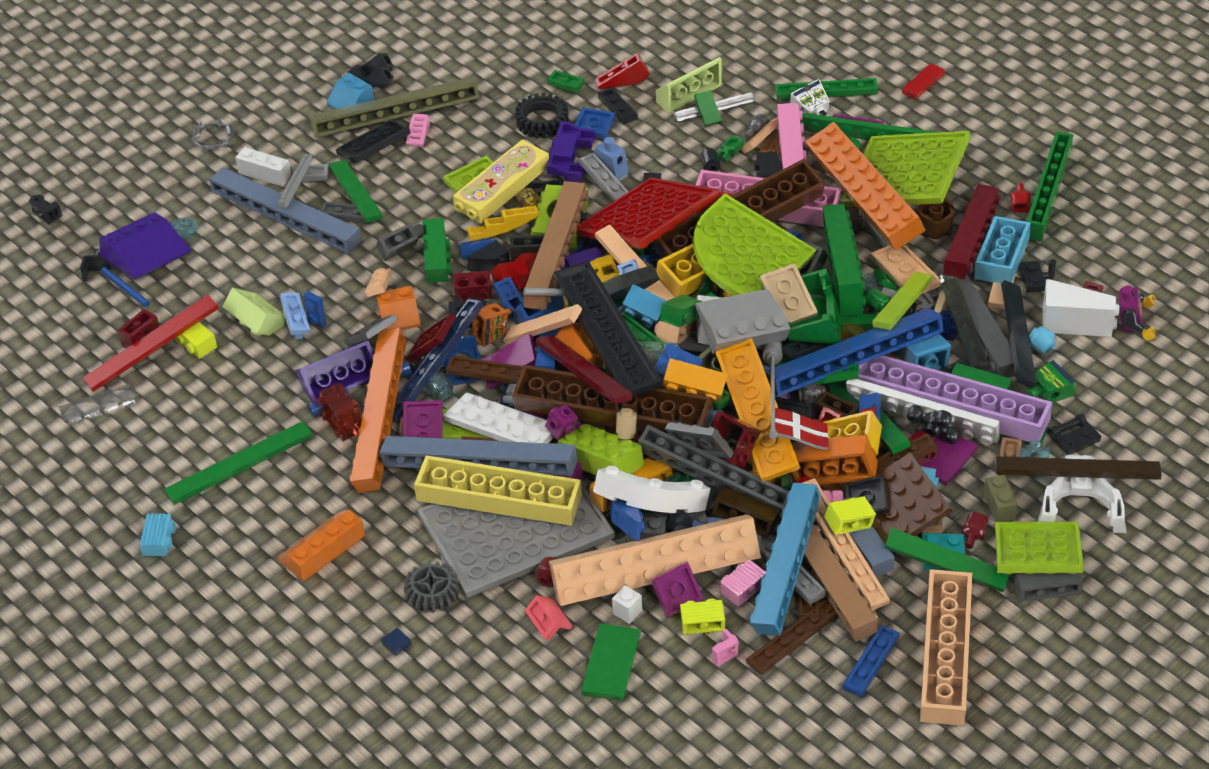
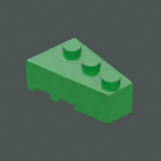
M444 218L422 220L427 283L449 282L448 274H452L451 263H448L451 262V252L447 250L451 249L450 239H446Z

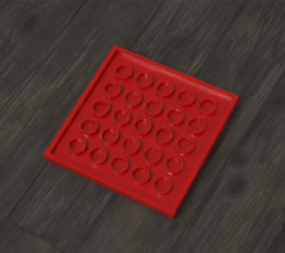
M650 177L578 224L576 235L597 240L595 233L611 225L629 247L644 249L653 240L661 238L662 234L673 230L677 224L688 220L689 216L700 212L701 208L713 203L721 195L719 189Z

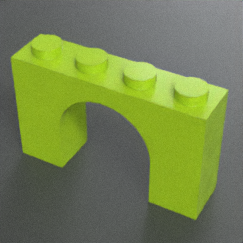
M546 184L545 191L541 192V203H538L539 216L534 218L535 227H532L531 235H545L562 186ZM588 196V200L585 201V207H584V212H583V213H586L587 206H588V202H589V196ZM573 234V243L569 245V248H577L580 236Z

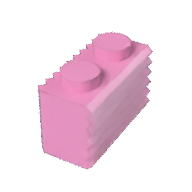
M750 559L747 562L745 561V563H740L733 573L725 575L721 580V594L733 602L734 605H737V607L741 606L761 589L762 577H765L766 571Z

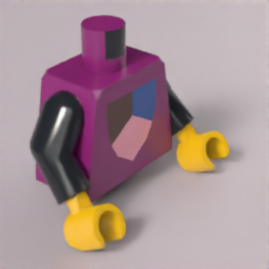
M1130 285L1123 286L1119 290V311L1123 332L1135 331L1138 334L1142 333L1146 341L1156 337V330L1153 327L1145 330V326L1142 325V304L1147 309L1155 306L1156 303L1153 301L1156 300V297L1154 295L1145 297L1139 293L1137 287L1132 288Z

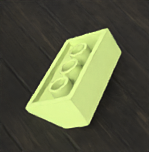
M719 57L656 89V103L669 113L695 100V94L709 90L712 91L722 86V59Z

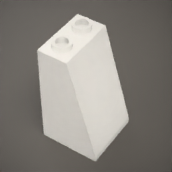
M1046 279L1043 299V327L1058 334L1112 337L1113 329L1117 328V318L1115 316L1119 315V304H1116V296Z

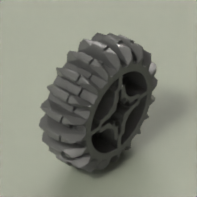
M429 561L428 565L425 566L421 563L420 568L414 567L413 572H408V577L405 578L404 593L406 599L412 607L416 606L418 611L424 609L425 612L432 610L434 613L436 609L443 611L444 606L450 607L451 602H455L456 596H459L460 583L457 578L458 575L452 567L448 568L446 563L441 566L438 561L435 564H431Z

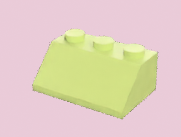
M232 288L222 306L228 311V315L239 319L241 325L249 327L251 332L257 336H261V334L270 336L287 324L285 315L254 292Z

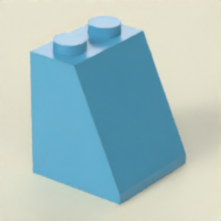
M940 334L898 349L896 353L902 361L939 370L948 366L951 345Z

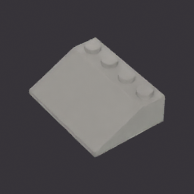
M769 289L695 304L713 355H716L718 350L751 338L755 346L786 340L790 331L785 313Z

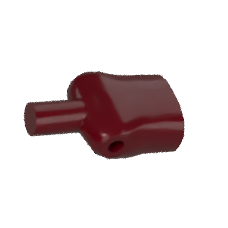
M970 512L962 528V534L967 537L965 543L967 549L973 548L975 539L983 540L985 537L989 519L984 514Z

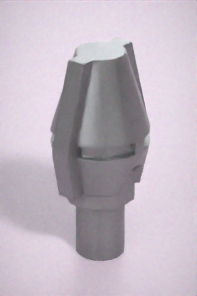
M761 113L752 117L747 124L749 128L744 136L750 139L753 135L757 134L766 125V117Z

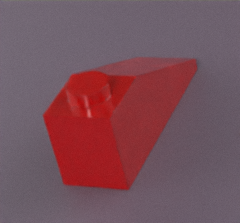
M636 53L595 80L599 89L631 85L646 80L650 76V72L640 55Z

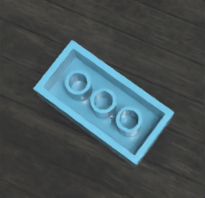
M995 216L976 259L974 279L1001 284L1006 280L1012 283L1030 239L1031 223Z

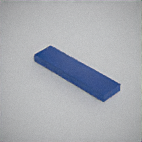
M880 625L878 632L875 633L845 680L843 690L861 698L863 697L900 638V632Z

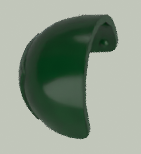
M706 275L701 288L689 294V296L697 298V295L706 296L710 292L715 294L719 286Z

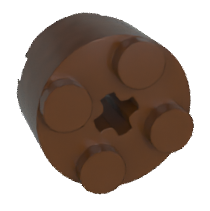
M944 198L943 203L919 205L918 216L926 230L923 234L930 236L932 239H940L941 236L951 232L954 221V206L952 202Z

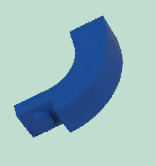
M510 276L493 284V288L501 300V307L503 309L509 308L512 311L513 318L511 320L515 324L542 316L543 313L540 309L524 308V299Z

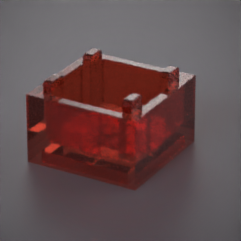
M339 382L320 391V398L318 400L323 409L322 419L327 421L335 431V436L343 442L359 434L358 431L361 428L359 406Z

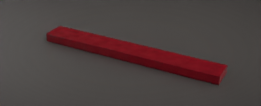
M554 335L536 338V345L613 403L618 404L632 400L633 393Z

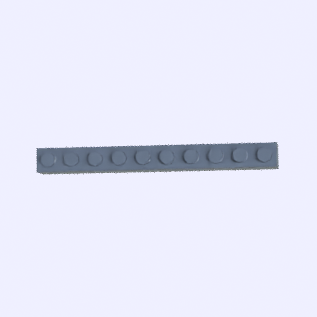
M221 168L209 179L213 193L344 253L349 254L361 242L360 230L356 226L294 199H291L287 208H280L278 201L282 195L281 193L233 171Z
M386 436L380 450L383 465L386 467L421 468L425 456H433L547 475L572 476L578 461L575 445Z

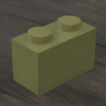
M999 475L985 478L983 494L995 522L1015 521L1018 504L1006 476Z

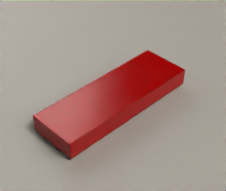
M930 63L902 88V94L916 100L944 75L945 69Z

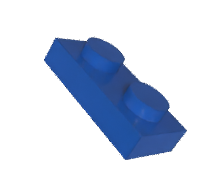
M307 291L303 297L308 322L323 328L327 322L322 297Z

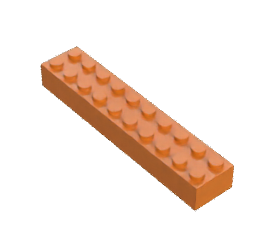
M834 122L805 141L812 156L895 251L926 231L919 216Z

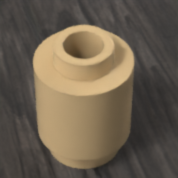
M623 408L617 412L616 433H618V437L621 439H632L636 433L637 413L633 412L630 408Z

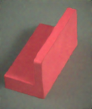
M536 595L525 609V612L544 639L550 640L559 628L570 630L573 627L552 598Z

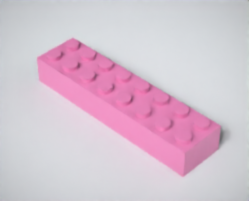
M701 170L696 185L736 194L765 178ZM824 186L822 197L778 219V221L824 227L822 206L840 204L841 189Z

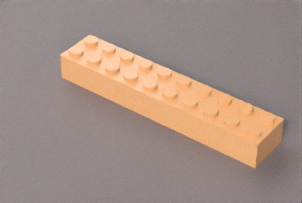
M746 514L640 539V541H632L549 561L557 602L563 606L617 593L624 586L633 589L652 584L650 579L685 561L689 562L693 574L742 563L748 559L761 558L754 519Z

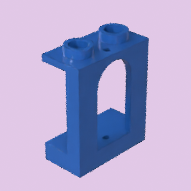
M476 336L460 338L442 363L448 387L486 380L446 373V366L452 355L466 354L469 358L481 360Z

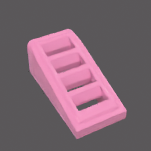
M412 115L409 127L411 133L407 136V146L423 147L430 127L429 115Z

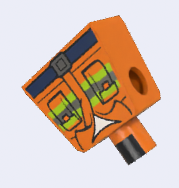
M496 303L484 306L472 324V336H476V342L486 347L504 335L507 331V321L513 318L512 311L509 308L503 309Z

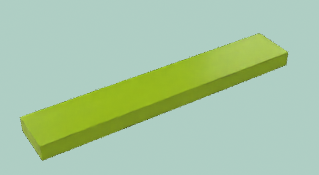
M914 272L873 320V327L891 330L932 282L933 274Z

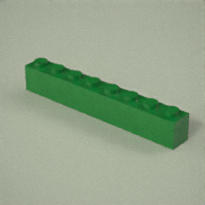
M1058 131L1055 133L1027 222L1031 223V240L1043 241L1071 154L1074 134Z

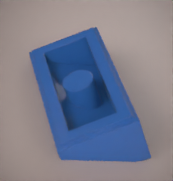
M489 237L459 243L458 247L462 259H467L468 255L492 243L495 239Z

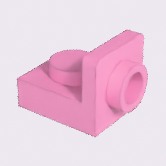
M727 629L722 631L723 642H719L712 647V661L716 666L738 655L739 641Z

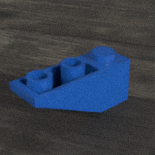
M618 498L615 501L611 500V522L635 541H640V533H644L641 509L626 505L627 501Z

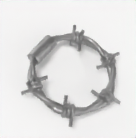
M218 118L216 121L203 125L201 121L199 125H194L196 129L192 133L191 141L187 142H192L195 146L201 147L205 153L207 151L210 153L209 150L222 146L228 148L227 145L231 146L229 142L235 134L232 125L225 124ZM216 125L217 129L225 126L228 138L224 140L222 138V141H218L221 144L209 146L204 141L203 145L198 143V138L201 137H196V134L198 132L201 134L202 130H207L204 128L205 126Z

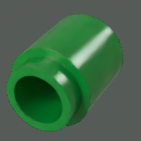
M876 288L869 290L865 295L866 305L879 313L891 300L889 296Z

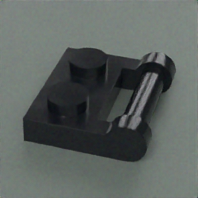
M1082 413L1057 427L1052 426L1048 428L1049 436L1067 455L1079 452L1101 441V435L1088 423L1085 415ZM1075 426H1079V427H1080L1079 429H1076V430H1074V431H1072V432H1070V433H1068V434H1065V435H1063V436H1061V434H1060V433L1065 432V431H1067V430H1069V429H1071V428H1073V427H1075Z

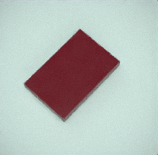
M452 313L448 314L422 332L408 353L406 360L412 363L439 345L456 317Z

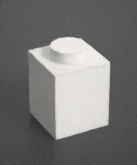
M624 586L612 598L613 614L630 624L642 611V595Z

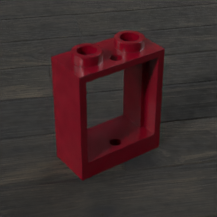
M717 410L710 427L717 429L725 441L733 423L744 429L731 459H722L745 468L761 431L731 414Z

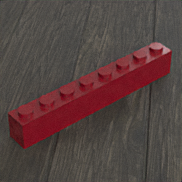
M983 184L977 185L945 258L943 275L965 279L967 273H971L977 253L980 252L981 243L983 244L989 224L992 223L993 215H995L997 206L1000 204L1001 195H998V187Z

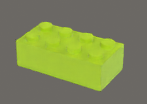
M589 424L581 425L572 433L566 434L558 440V444L575 445L578 457L577 462L582 464V470L597 475L598 469L606 468L607 466H615L620 471L632 474L644 466L642 446L631 440L621 439L618 435Z

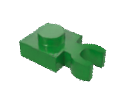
M730 136L721 145L722 150L717 152L719 160L723 158L724 162H728L731 154L736 155L746 144L744 139Z

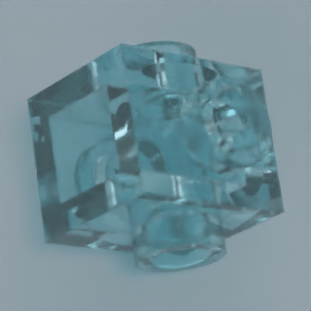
M1030 441V444H1025V448H1021L1020 457H1031L1033 452H1037V458H1049L1050 447L1042 446V442Z

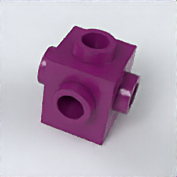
M566 404L559 408L555 407L549 412V418L545 427L558 440L575 430L578 416Z

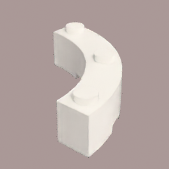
M607 466L606 468L598 469L593 492L613 501L617 500V498L627 501L626 505L640 509L676 513L677 509H684L685 512L692 513L706 510L710 488L703 485V482L700 480L664 482L656 478L646 479L620 471L615 466Z

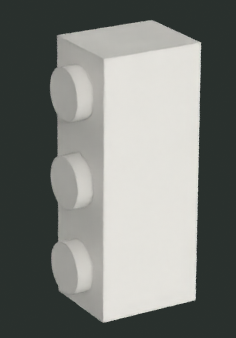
M246 147L235 157L239 174L282 187L291 177L289 160Z

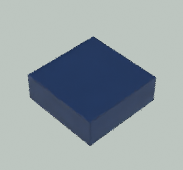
M398 628L381 639L382 644L395 656L411 645V639Z

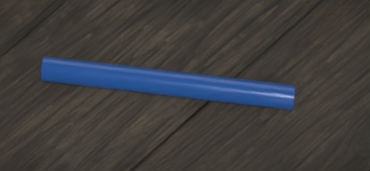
M106 267L101 269L102 274L144 307L149 306L150 302L112 271Z

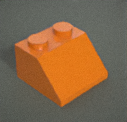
M412 286L388 290L376 295L380 319L392 314L397 318V321L383 330L395 328L405 330L421 326Z

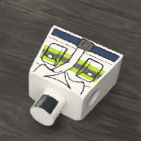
M819 79L791 93L790 103H798L799 110H802L803 113L829 116L826 112L829 109V99Z

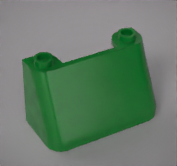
M827 269L801 275L818 313L816 316L794 324L788 322L790 331L787 338L790 341L822 344L841 342L838 296Z

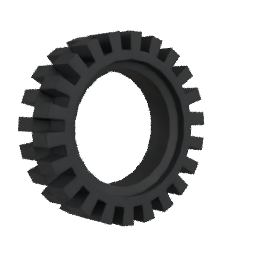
M537 93L534 94V98L529 95L528 100L523 98L522 102L518 103L515 111L516 125L524 135L528 133V137L533 135L537 139H539V135H542V139L546 138V135L553 137V133L557 135L561 121L569 122L567 103L562 98L559 99L557 95L553 98V94L550 93L548 96H546V93H542V96H539ZM537 110H550L557 114L552 120L536 122L527 118L530 113Z

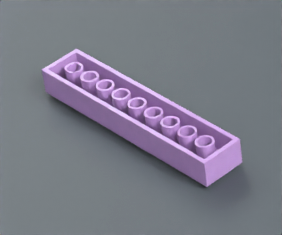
M884 355L859 365V380L998 420L999 434L1039 444L1051 418L1052 402L935 369Z

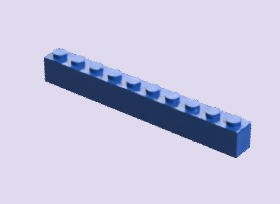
M927 308L901 318L891 330L875 328L775 367V395L781 396L822 380L826 375L836 373L835 371L840 369L845 371L852 364H863L942 333L941 314ZM771 369L765 371L771 387Z

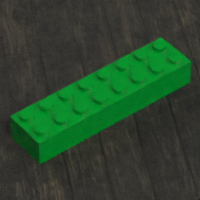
M844 204L822 206L824 237L834 287L838 296L840 317L862 315L863 307H866L864 295L865 281L863 279L860 259L858 258L849 210H845Z

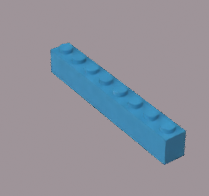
M793 483L791 491H788L786 508H783L782 521L777 527L776 541L772 544V554L770 559L767 560L765 577H762L761 590L756 596V607L750 616V623L756 634L781 635L821 499V494L816 484Z

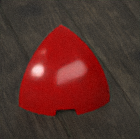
M537 252L523 253L513 262L496 265L490 271L495 283L510 276L518 291L524 289L536 260Z

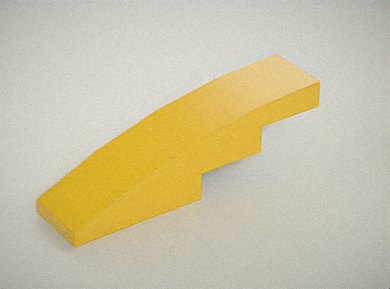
M536 206L501 210V217L484 219V226L468 227L467 235L469 241L489 238L520 227L538 217V209Z

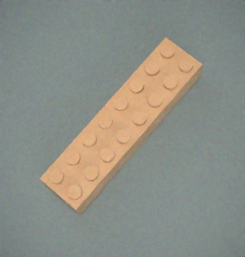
M930 569L920 722L964 726L967 698L972 573Z

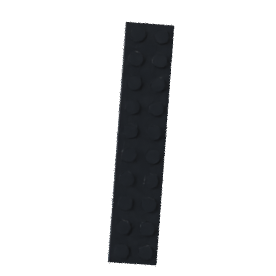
M589 260L553 272L554 278L571 306L578 304L582 308L578 319L613 379L633 393L632 397L661 387L662 381Z

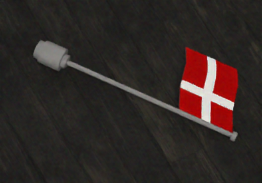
M780 341L764 344L763 359L766 363L771 364L770 438L775 439L777 436H781L815 448L827 450L829 448L827 423L775 408V364L779 363L782 359V344Z

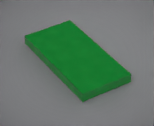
M599 623L581 690L582 695L624 701L641 629Z

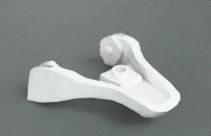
M1071 454L1065 456L1067 459H1094L1088 455ZM1057 477L1052 484L1046 487L1037 522H1055L1056 514L1058 513L1056 502L1062 497L1070 495L1091 496L1099 499L1109 509L1107 516L1109 517V526H1113V533H1127L1121 494L1105 478Z

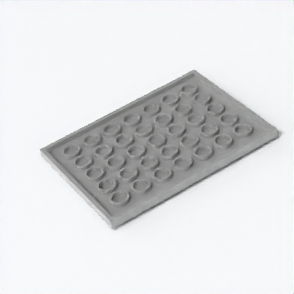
M582 482V497L572 526L433 503L417 509L418 516L448 567H452L458 575L460 588L466 598L535 571L545 557H556L558 559L569 557L615 538V532L600 509L590 500V494Z

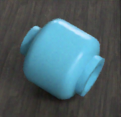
M1043 326L1034 327L1029 335L1031 348L1040 354H1045L1047 350L1051 352L1056 345L1054 341L1055 334Z

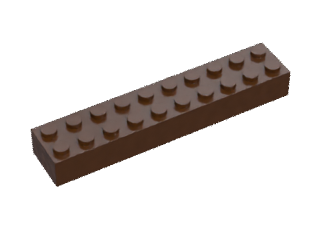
M802 159L730 197L769 221L774 222L822 197L825 183L808 162ZM707 209L689 217L684 222H680L673 230L665 232L661 238L654 240L653 249L661 259L693 244L695 228L700 217Z
M529 365L523 366L512 394L516 410L549 415L553 408H559L566 404L578 416V421L616 427L617 412L623 408H630L633 412L637 413L636 431L644 432L647 425H650L669 434L665 430L668 422H680L685 425H698L708 428L714 412L711 397L656 388L633 396L631 401L615 404L574 373Z

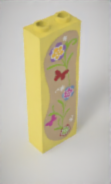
M521 140L453 195L454 209L470 219L482 223L484 219L491 216L547 169L549 153Z

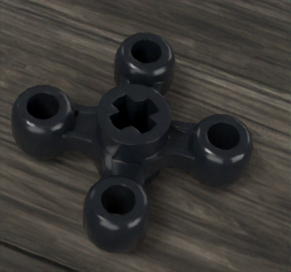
M912 405L908 409L907 419L910 422L918 423L915 433L922 430L932 438H937L941 434L946 443H957L960 437V430L949 426L952 421V414L945 410H940L938 413L931 411L926 415L920 406Z

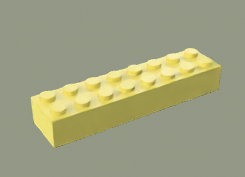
M425 456L414 484L417 501L569 526L573 524L582 497L581 480L433 456Z

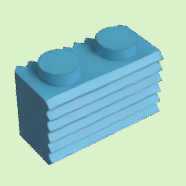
M148 513L146 515L139 545L142 556H167L168 549L172 548L171 534H174L176 529L175 522L172 521L170 514L162 515L160 513L158 515L156 513L154 515L153 513Z

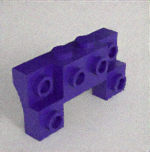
M561 121L556 139L552 140V150H549L547 174L564 176L565 181L582 183L585 169L580 163H574L578 148H593L595 130L580 128L570 122Z

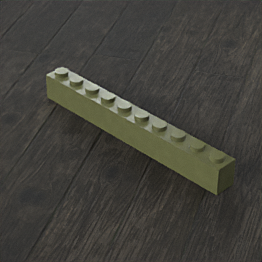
M469 77L309 115L313 134L315 137H320L479 99L476 81Z

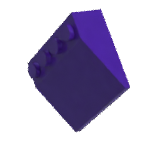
M156 212L99 238L100 255L103 256V259L134 279L191 252L189 246L168 220Z

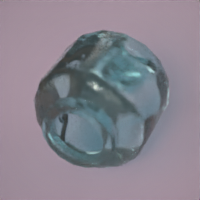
M437 372L430 377L425 388L435 400H446L452 395L454 384L444 372Z

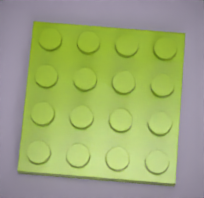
M995 522L997 573H1083L1084 565L1079 522Z

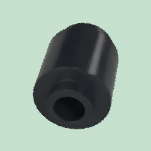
M706 148L702 151L701 160L704 170L717 172L721 167L717 151L713 148Z

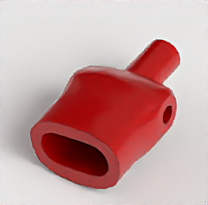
M1019 183L1017 184V191L1011 192V209L1018 213L1027 212L1030 210L1031 192L1024 191V184Z

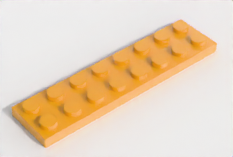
M751 338L716 351L722 372L727 374L726 383L739 419L761 431L751 453L762 482L801 469L790 439L781 436L772 439L769 436L771 430V387L753 339Z

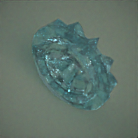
M178 218L170 223L182 239L184 237L189 238V235H194L195 231H197V224L191 218Z

